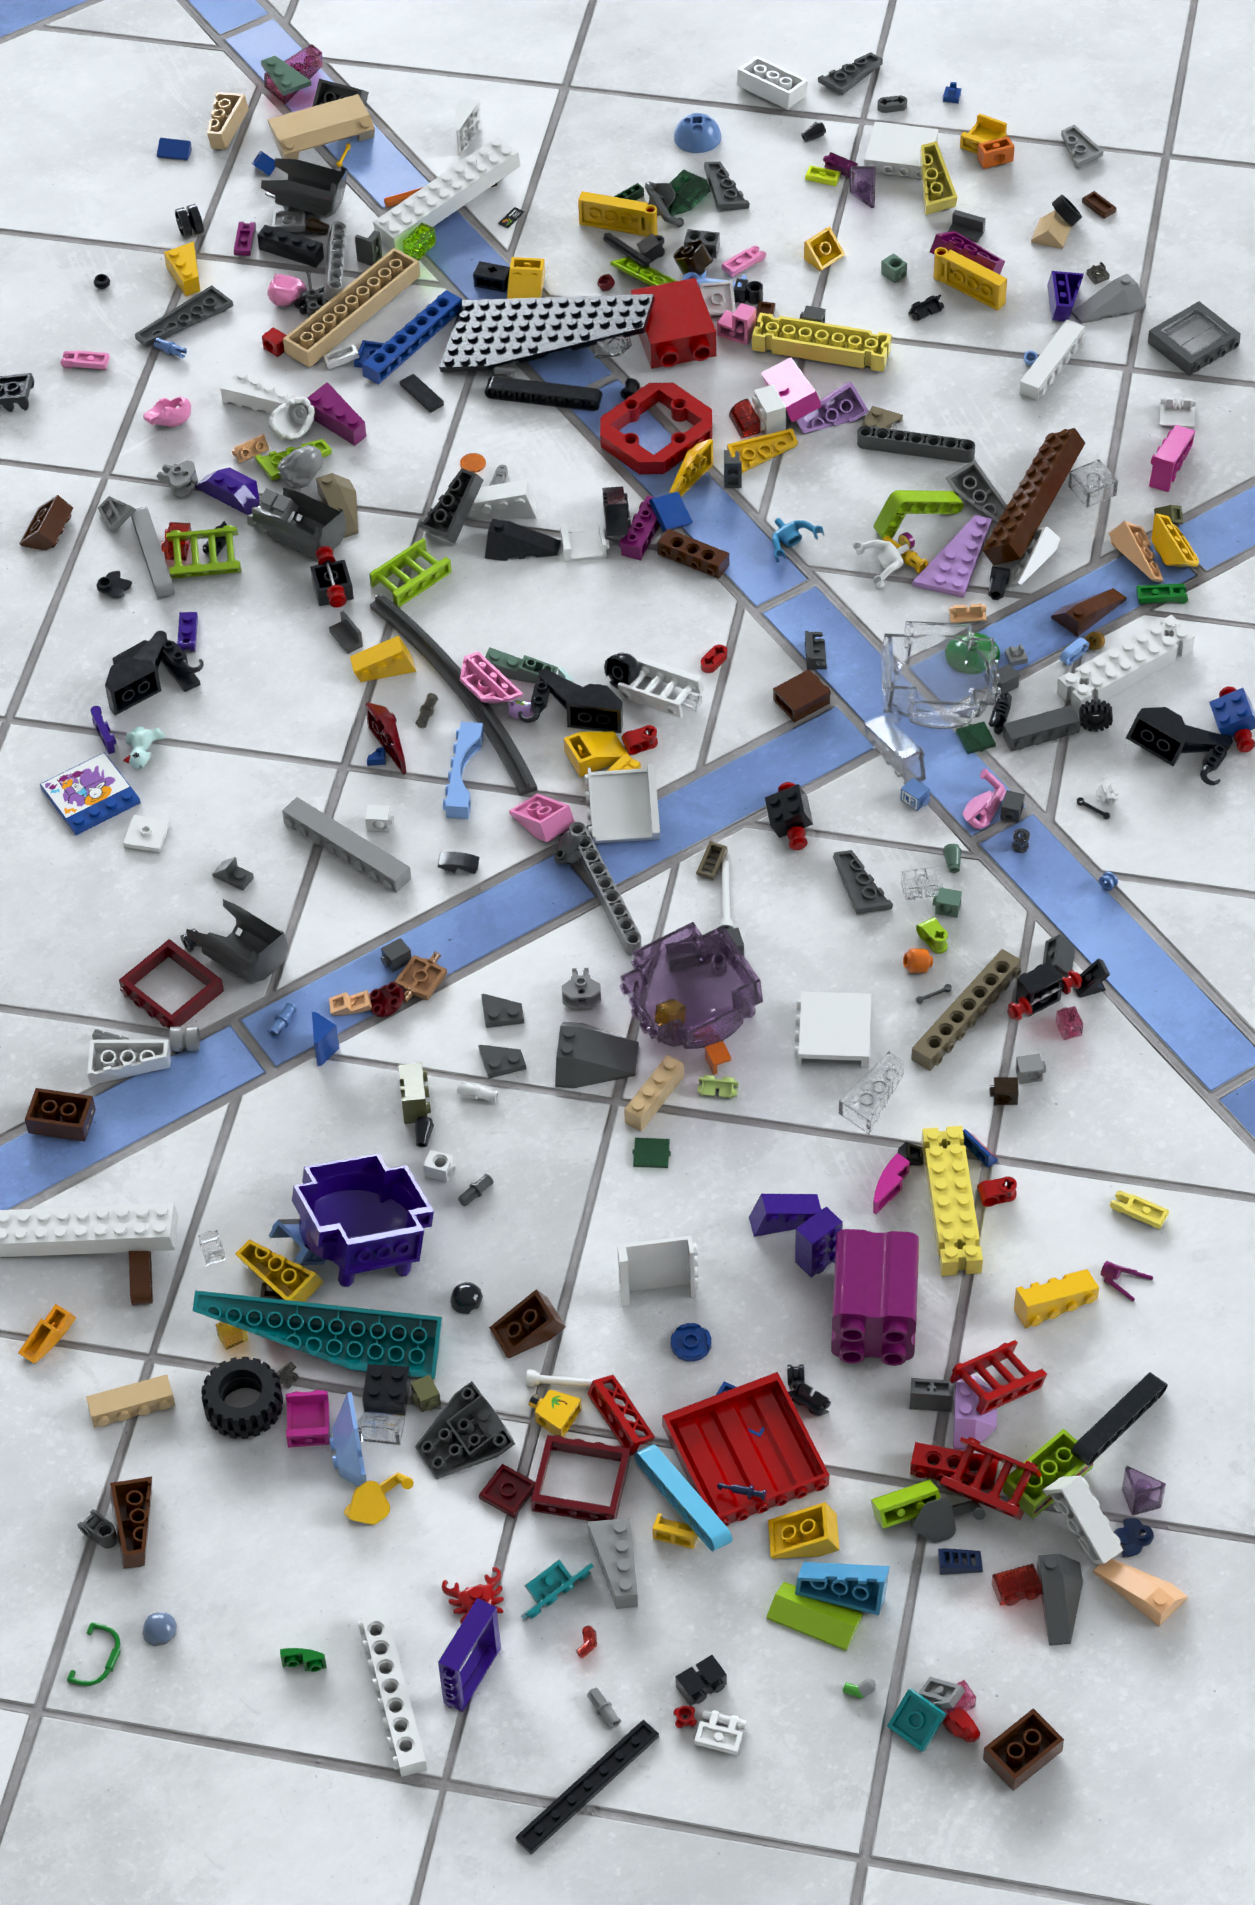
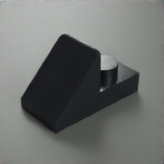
M1098 958L1080 974L1082 978L1081 987L1075 989L1078 997L1081 998L1106 990L1102 982L1110 976V973L1103 960Z

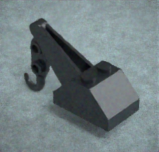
M157 631L134 658H125L111 666L105 683L109 709L116 716L162 691L158 667L163 654L173 665L183 668L188 673L199 672L204 666L203 660L199 659L200 664L197 667H191L183 650L174 641L167 640L166 632Z
M542 669L538 673L539 682L535 684L531 698L533 715L531 717H524L521 711L518 712V717L521 721L525 723L535 722L538 720L540 713L547 707L551 693L567 710V727L621 733L623 727V702L608 686L588 684L582 687L548 669Z
M1167 707L1142 708L1126 736V739L1172 766L1175 765L1182 753L1208 752L1202 761L1200 777L1204 783L1213 786L1218 785L1221 780L1212 781L1207 777V774L1218 769L1227 755V750L1230 749L1233 743L1232 738L1228 735L1185 725L1182 716Z

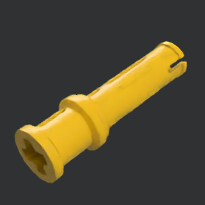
M890 536L883 538V541L891 542L896 548L902 546L890 538ZM908 550L901 554L904 563L907 566H912L919 574L928 565V560L920 558L915 551Z

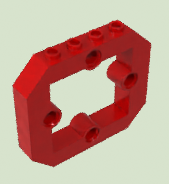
M673 382L648 383L600 418L601 448L639 475L665 474L683 461L687 451L696 444L712 439V409ZM660 402L671 410V418L674 421L683 422L686 420L693 427L685 433H674L671 436V443L653 455L639 445V436L637 434H623L619 430L629 423L638 421L641 414Z

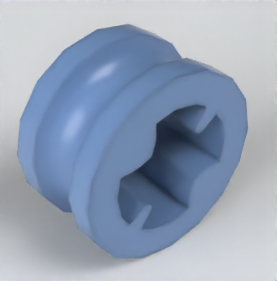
M1107 871L1099 878V883L1104 889L1110 891L1118 884V878L1112 872Z

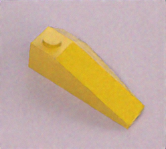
M709 439L698 443L687 451L669 494L678 491L682 497L713 466V440Z

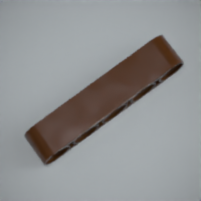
M129 1251L130 1299L132 1306L153 1303L151 1251Z

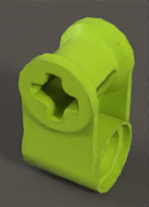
M935 917L916 925L919 937L925 941L934 953L941 954L947 951L948 944L946 940L948 939V933Z

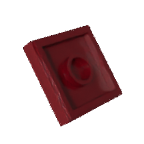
M501 1464L480 1492L479 1499L515 1518L533 1494L535 1481Z

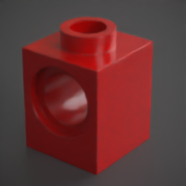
M274 327L262 335L263 349L279 357L285 352L283 338L287 335Z

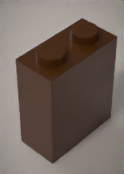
M809 669L773 688V701L794 723L830 704L831 691L829 687L824 685L818 676Z

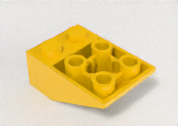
M511 258L507 299L542 297L545 279V259Z
M578 732L564 738V752L579 777L588 774V768H591V772H596L613 765L624 754L629 755L615 732Z

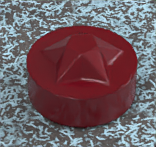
M604 274L598 279L597 284L602 291H608L614 286L615 280L610 274Z

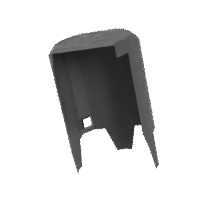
M275 158L274 166L287 173L288 180H262L261 189L267 191L265 193L266 196L275 199V203L324 218L336 213L345 192L347 168L341 167V171H337L302 160Z
M283 488V495L292 499L299 506L289 523L275 516L253 513V521L267 530L268 537L315 560H318L315 554L318 548L329 546L334 550L340 545L346 532V520L342 509L338 508L340 510L338 511L303 493ZM298 514L302 515L300 522L296 520Z
M224 899L223 907L236 918V925L231 934L224 937L210 932L203 934L189 929L186 930L187 936L202 947L204 955L249 983L265 980L281 966L287 953L288 942L283 931L280 932L240 906ZM238 927L243 930L240 936L235 934Z

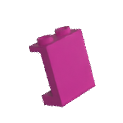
M314 1390L312 1392L295 1391L287 1393L286 1438L288 1448L330 1445L328 1392Z

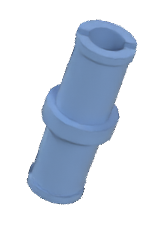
M161 338L155 339L159 343L154 342V347L165 351L166 354H173L180 358L185 357L182 353L187 354V349L176 345L175 342H167Z
M286 1003L281 1013L276 1015L274 1018L275 1022L267 1031L270 1037L277 1039L284 1027L286 1028L289 1025V1020L297 1011L295 1005Z

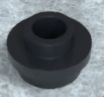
M99 274L94 279V286L98 289H105L110 285V279L105 274Z

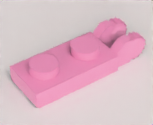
M753 246L722 263V270L731 277H734L755 263L761 262L766 257V253L764 251L759 252V247Z
M64 351L60 364L65 368L79 367L106 370L110 356L108 353Z

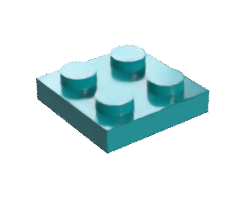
M911 1688L907 1690L887 1727L918 1750L924 1752L947 1714Z

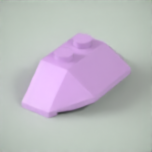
M971 1376L985 1392L993 1391L990 1385L977 1376ZM963 1379L955 1382L953 1449L956 1450L966 1449L959 1441L961 1437L966 1439L969 1437L975 1438L981 1444L997 1427V1408L980 1415L976 1410L979 1397Z

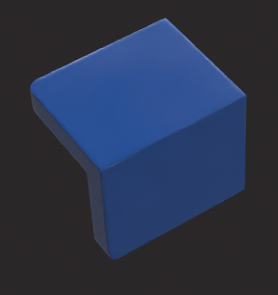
M261 150L252 162V165L268 176L276 168L274 166L275 160Z

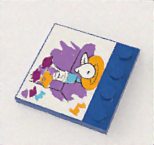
M105 752L40 784L41 790L75 835L141 803L138 795Z

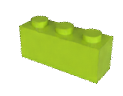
M929 1479L871 1499L875 1519L885 1529L916 1518L927 1502L941 1498L939 1489Z

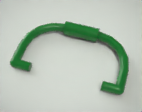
M92 1622L86 1632L88 1635H91L95 1628L104 1630L114 1637L115 1647L110 1653L103 1674L90 1681L74 1678L76 1671L71 1670L67 1682L81 1686H92L103 1681L113 1671L121 1652L119 1650V1635L113 1628Z

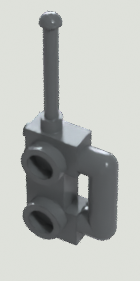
M310 270L306 271L309 290L304 294V297H306L305 302H307L308 317L328 302L324 298V293H319V290L312 289ZM322 300V306L318 305L317 301Z

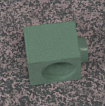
M893 253L881 261V274L893 283H896L907 276V263Z
M940 887L938 895L934 894L932 905L935 906V914L957 918L961 906L962 891Z

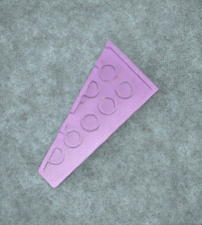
M975 515L913 580L912 586L964 598L991 527L992 519Z

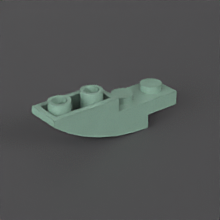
M489 647L485 656L506 678L524 682L538 683V673L542 669H548L555 674L558 670V667L524 655L523 659L491 647Z

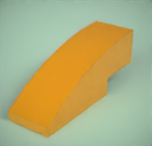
M55 1304L45 1320L40 1319L18 1354L34 1364L37 1363L63 1337L76 1320V1317Z

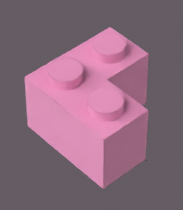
M741 303L734 313L726 310L717 322V335L748 345L756 326V308Z

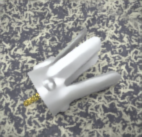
M515 362L493 367L495 375L503 374L515 378L509 374L516 372V369L504 367Z

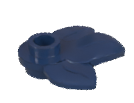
M1125 1518L1123 1520L1124 1527H1119L1113 1532L1119 1537L1120 1544L1123 1545L1122 1557H1132L1139 1554L1143 1546L1150 1545L1154 1538L1153 1530L1147 1525H1142L1136 1518ZM1142 1533H1146L1143 1537L1139 1536Z

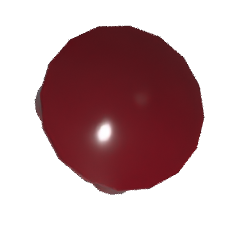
M391 982L379 989H374L370 993L371 1012L375 1016L382 1018L394 1014L404 1001L402 988L397 983Z

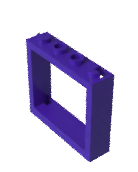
M478 1598L438 1661L443 1702L448 1708L451 1709L453 1707L462 1712L501 1649L497 1607ZM476 1642H477L476 1647L474 1648L473 1652H472L471 1655L469 1656L470 1652L472 1651L473 1647L475 1646V1644H476Z

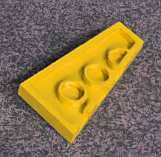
M791 428L727 444V450H729L730 457H735L736 451L739 452L740 461H742V473L796 447L798 441Z

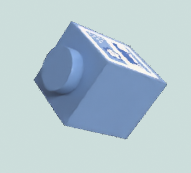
M912 778L901 788L900 800L918 811L929 803L930 788Z

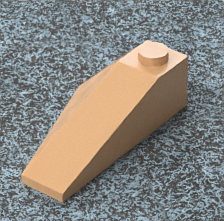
M1124 521L1108 533L1111 538V544L1152 581L1159 583L1164 581L1159 566L1153 561L1155 554L1149 550L1151 543L1142 526Z
M1110 1559L1105 1564H1099L1093 1570L1094 1574L1158 1626L1188 1598L1172 1583L1115 1559Z

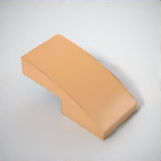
M368 990L351 996L345 992L329 998L331 1015H351L372 1010Z

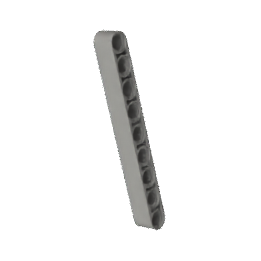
M574 822L569 826L570 834L583 836L578 851L582 853L579 861L625 952L630 956H637L642 950L641 934L586 826L582 822Z

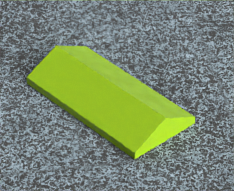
M629 257L614 260L610 263L617 270L649 286L677 281L651 267L644 268Z
M783 1582L775 1593L766 1619L847 1651L864 1613L851 1608L796 1595V1586Z

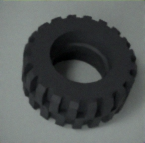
M242 1357V1359L230 1358L231 1361H223L219 1363L218 1368L214 1367L210 1371L211 1376L207 1375L204 1380L201 1398L207 1421L210 1422L211 1427L214 1430H218L224 1436L229 1434L230 1438L237 1439V1436L242 1437V1439H248V1436L251 1435L256 1437L260 1435L261 1431L266 1432L271 1428L270 1424L274 1425L282 1412L283 1395L280 1380L275 1370L271 1369L270 1365L266 1362L261 1364L260 1359L253 1358V1360H250L249 1357ZM251 1388L261 1393L260 1397L253 1404L246 1407H232L224 1403L225 1398L237 1389Z

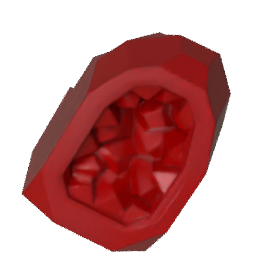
M956 1708L944 1718L943 1725L955 1737L969 1743L975 1742L980 1738L978 1727L964 1709Z

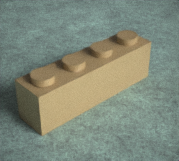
M669 1055L663 1059L624 1109L626 1124L642 1132L684 1078L683 1062Z
M167 1374L86 1396L94 1428L104 1427L113 1422L126 1421L135 1416H143L153 1411L166 1410L175 1406Z

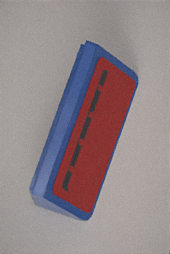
M966 1129L963 1130L964 1145L987 1168L998 1161L997 1157L975 1135Z

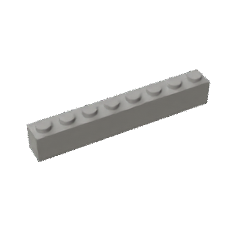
M296 797L282 810L283 821L288 827H292L302 836L312 839L315 844H320L328 852L334 853L344 862L353 865L358 871H363L371 879L382 883L387 889L397 893L411 879V871L408 865L300 798Z

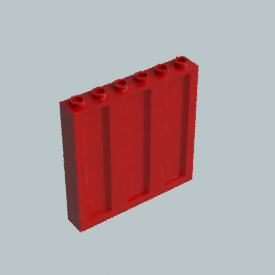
M778 1372L662 1415V1426L690 1485L726 1526L735 1521H744L753 1514L764 1513L776 1505H785L789 1500L803 1498L815 1490L821 1491L829 1485L830 1475ZM762 1427L765 1429L760 1437L748 1430L749 1428L759 1433ZM718 1483L729 1486L736 1484L745 1487L754 1485V1490H767V1495L764 1501L760 1497L755 1496L750 1500L748 1496L732 1493L729 1489L722 1488V1490H719L717 1485Z

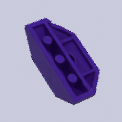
M230 467L206 475L195 486L196 489L246 515L252 514V508L260 505L257 481Z

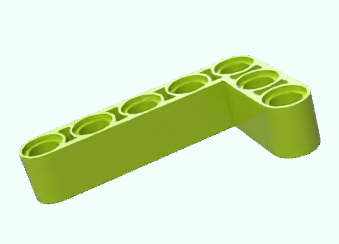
M896 490L889 495L873 527L882 540L885 536L893 538L906 514H957L963 510L964 503L954 491Z

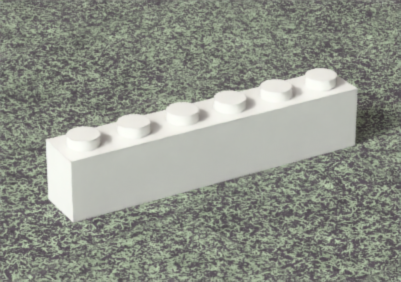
M1070 320L1064 322L1021 379L1019 394L1038 401L1041 395L1046 393L1049 384H1053L1055 376L1061 373L1064 364L1069 362L1070 356L1075 354L1079 344L1084 342L1086 337L1084 333L1085 326Z

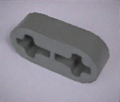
M902 95L882 97L878 100L877 109L882 113L903 111L907 108V98Z

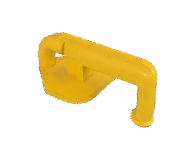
M397 1472L380 1484L372 1480L366 1481L354 1490L351 1503L345 1508L344 1515L353 1521L371 1525L377 1524L386 1518L390 1512V1504L384 1494L398 1484H401L404 1489H411L414 1485L412 1478Z

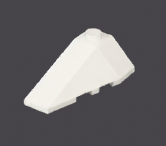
M1047 526L1038 528L1022 558L1013 561L1015 567L1011 570L1007 586L1011 588L1022 585L1057 550L1061 538Z

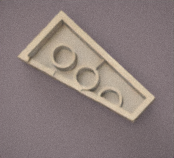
M215 93L216 99L213 102L214 108L211 112V120L207 130L212 149H227L249 110L245 94Z

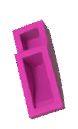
M899 1153L889 1161L878 1180L873 1201L874 1214H877L902 1190L903 1178L909 1173L910 1161Z

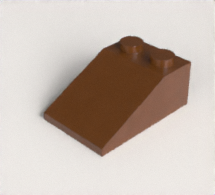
M536 1289L489 1328L507 1358H511L551 1340L566 1326L548 1297Z

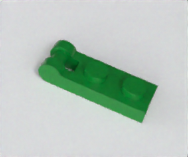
M1182 583L1136 586L1138 604L1162 602L1185 604L1188 602L1186 585Z

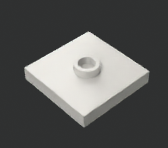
M733 280L699 284L711 317L722 316L726 310L733 313L736 311Z
M133 815L123 842L124 847L160 853L170 826L169 820Z

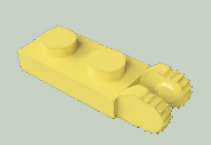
M1119 1190L1115 1194L1119 1202L1112 1200L1109 1204L1114 1211L1123 1212V1214L1157 1229H1161L1169 1215L1168 1209Z

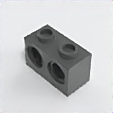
M687 229L684 248L689 246L688 242L699 239L705 245L710 256L717 258L720 247L719 232Z

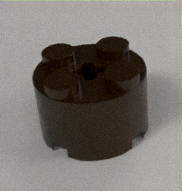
M697 239L688 242L689 246L685 248L681 246L673 255L683 275L689 272L701 275L705 272L704 268L713 262L705 245L701 240Z

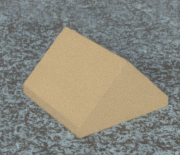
M1054 210L1039 219L1031 242L1063 249L1071 225Z

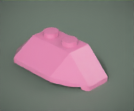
M479 651L464 656L459 681L481 702L495 705L514 700L523 695Z

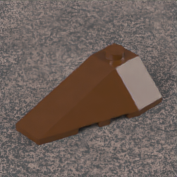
M1112 588L1063 606L1051 615V618L1078 637L1126 601L1127 597Z

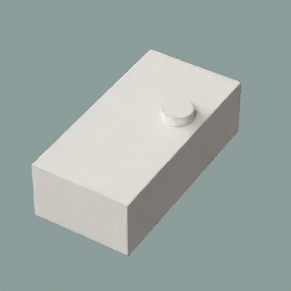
M758 56L738 69L737 86L787 110L806 97L807 79Z

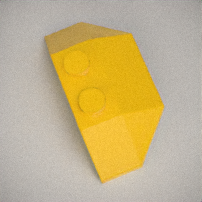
M1156 513L1153 520L1151 541L1155 546V550L1162 557L1163 563L1167 566L1178 568L1197 567L1200 560L1182 532L1171 522L1172 520L1169 516Z

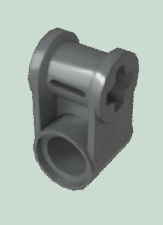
M94 1509L90 1511V1515L83 1522L77 1524L85 1536L91 1538L103 1548H112L118 1542L114 1525Z

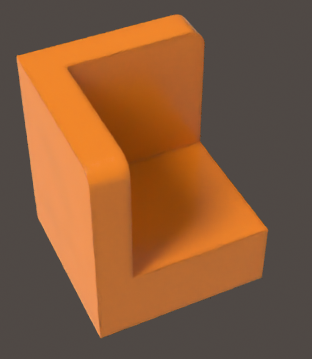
M723 1041L705 1046V1060L713 1075L717 1074V1065L731 1061V1056Z

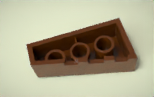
M152 1476L110 1483V1499L123 1569L145 1566L152 1497Z

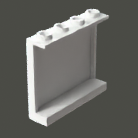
M875 121L864 159V172L922 179L920 164L921 145L935 141L938 143V129Z
M655 763L647 764V768L591 772V768H588V774L584 775L585 786L589 785V792H586V803H590V809H587V820H591L592 826H588V832L594 844L660 839Z
M801 991V999H797V1011H800V1015L796 1014V1026H800V1030H796L795 1042H799V1046H795V1058H798V1066H801L802 1059L861 1061V1068H869L871 994Z

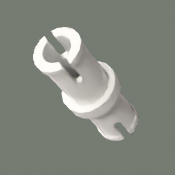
M462 1081L459 1082L458 1094L472 1096L476 1100L480 1098L496 1102L498 1090L482 1087L481 1084L476 1086Z

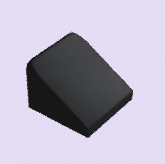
M905 1142L898 1148V1153L910 1161V1166L923 1165L922 1147Z

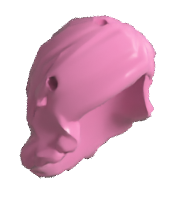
M275 273L273 280L269 284L267 295L274 305L287 307L295 302L301 293H305L307 288L304 282L297 279V277Z
M176 397L171 401L167 398L159 399L143 415V418L151 425L179 426L190 417L191 404L184 397Z

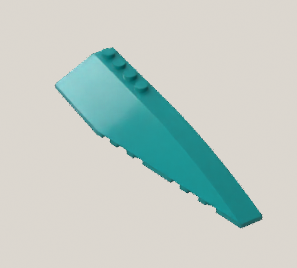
M195 1290L192 1311L351 1370L367 1372L368 1364L409 1367L411 1377L422 1378L430 1374L431 1378L435 1379L442 1317Z

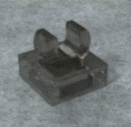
M1102 262L1098 266L1092 265L1086 272V275L1094 284L1106 281L1110 276Z
M292 1362L285 1364L277 1372L278 1379L287 1389L292 1386L288 1382L289 1377L294 1381L299 1379V1376L292 1372L297 1368Z

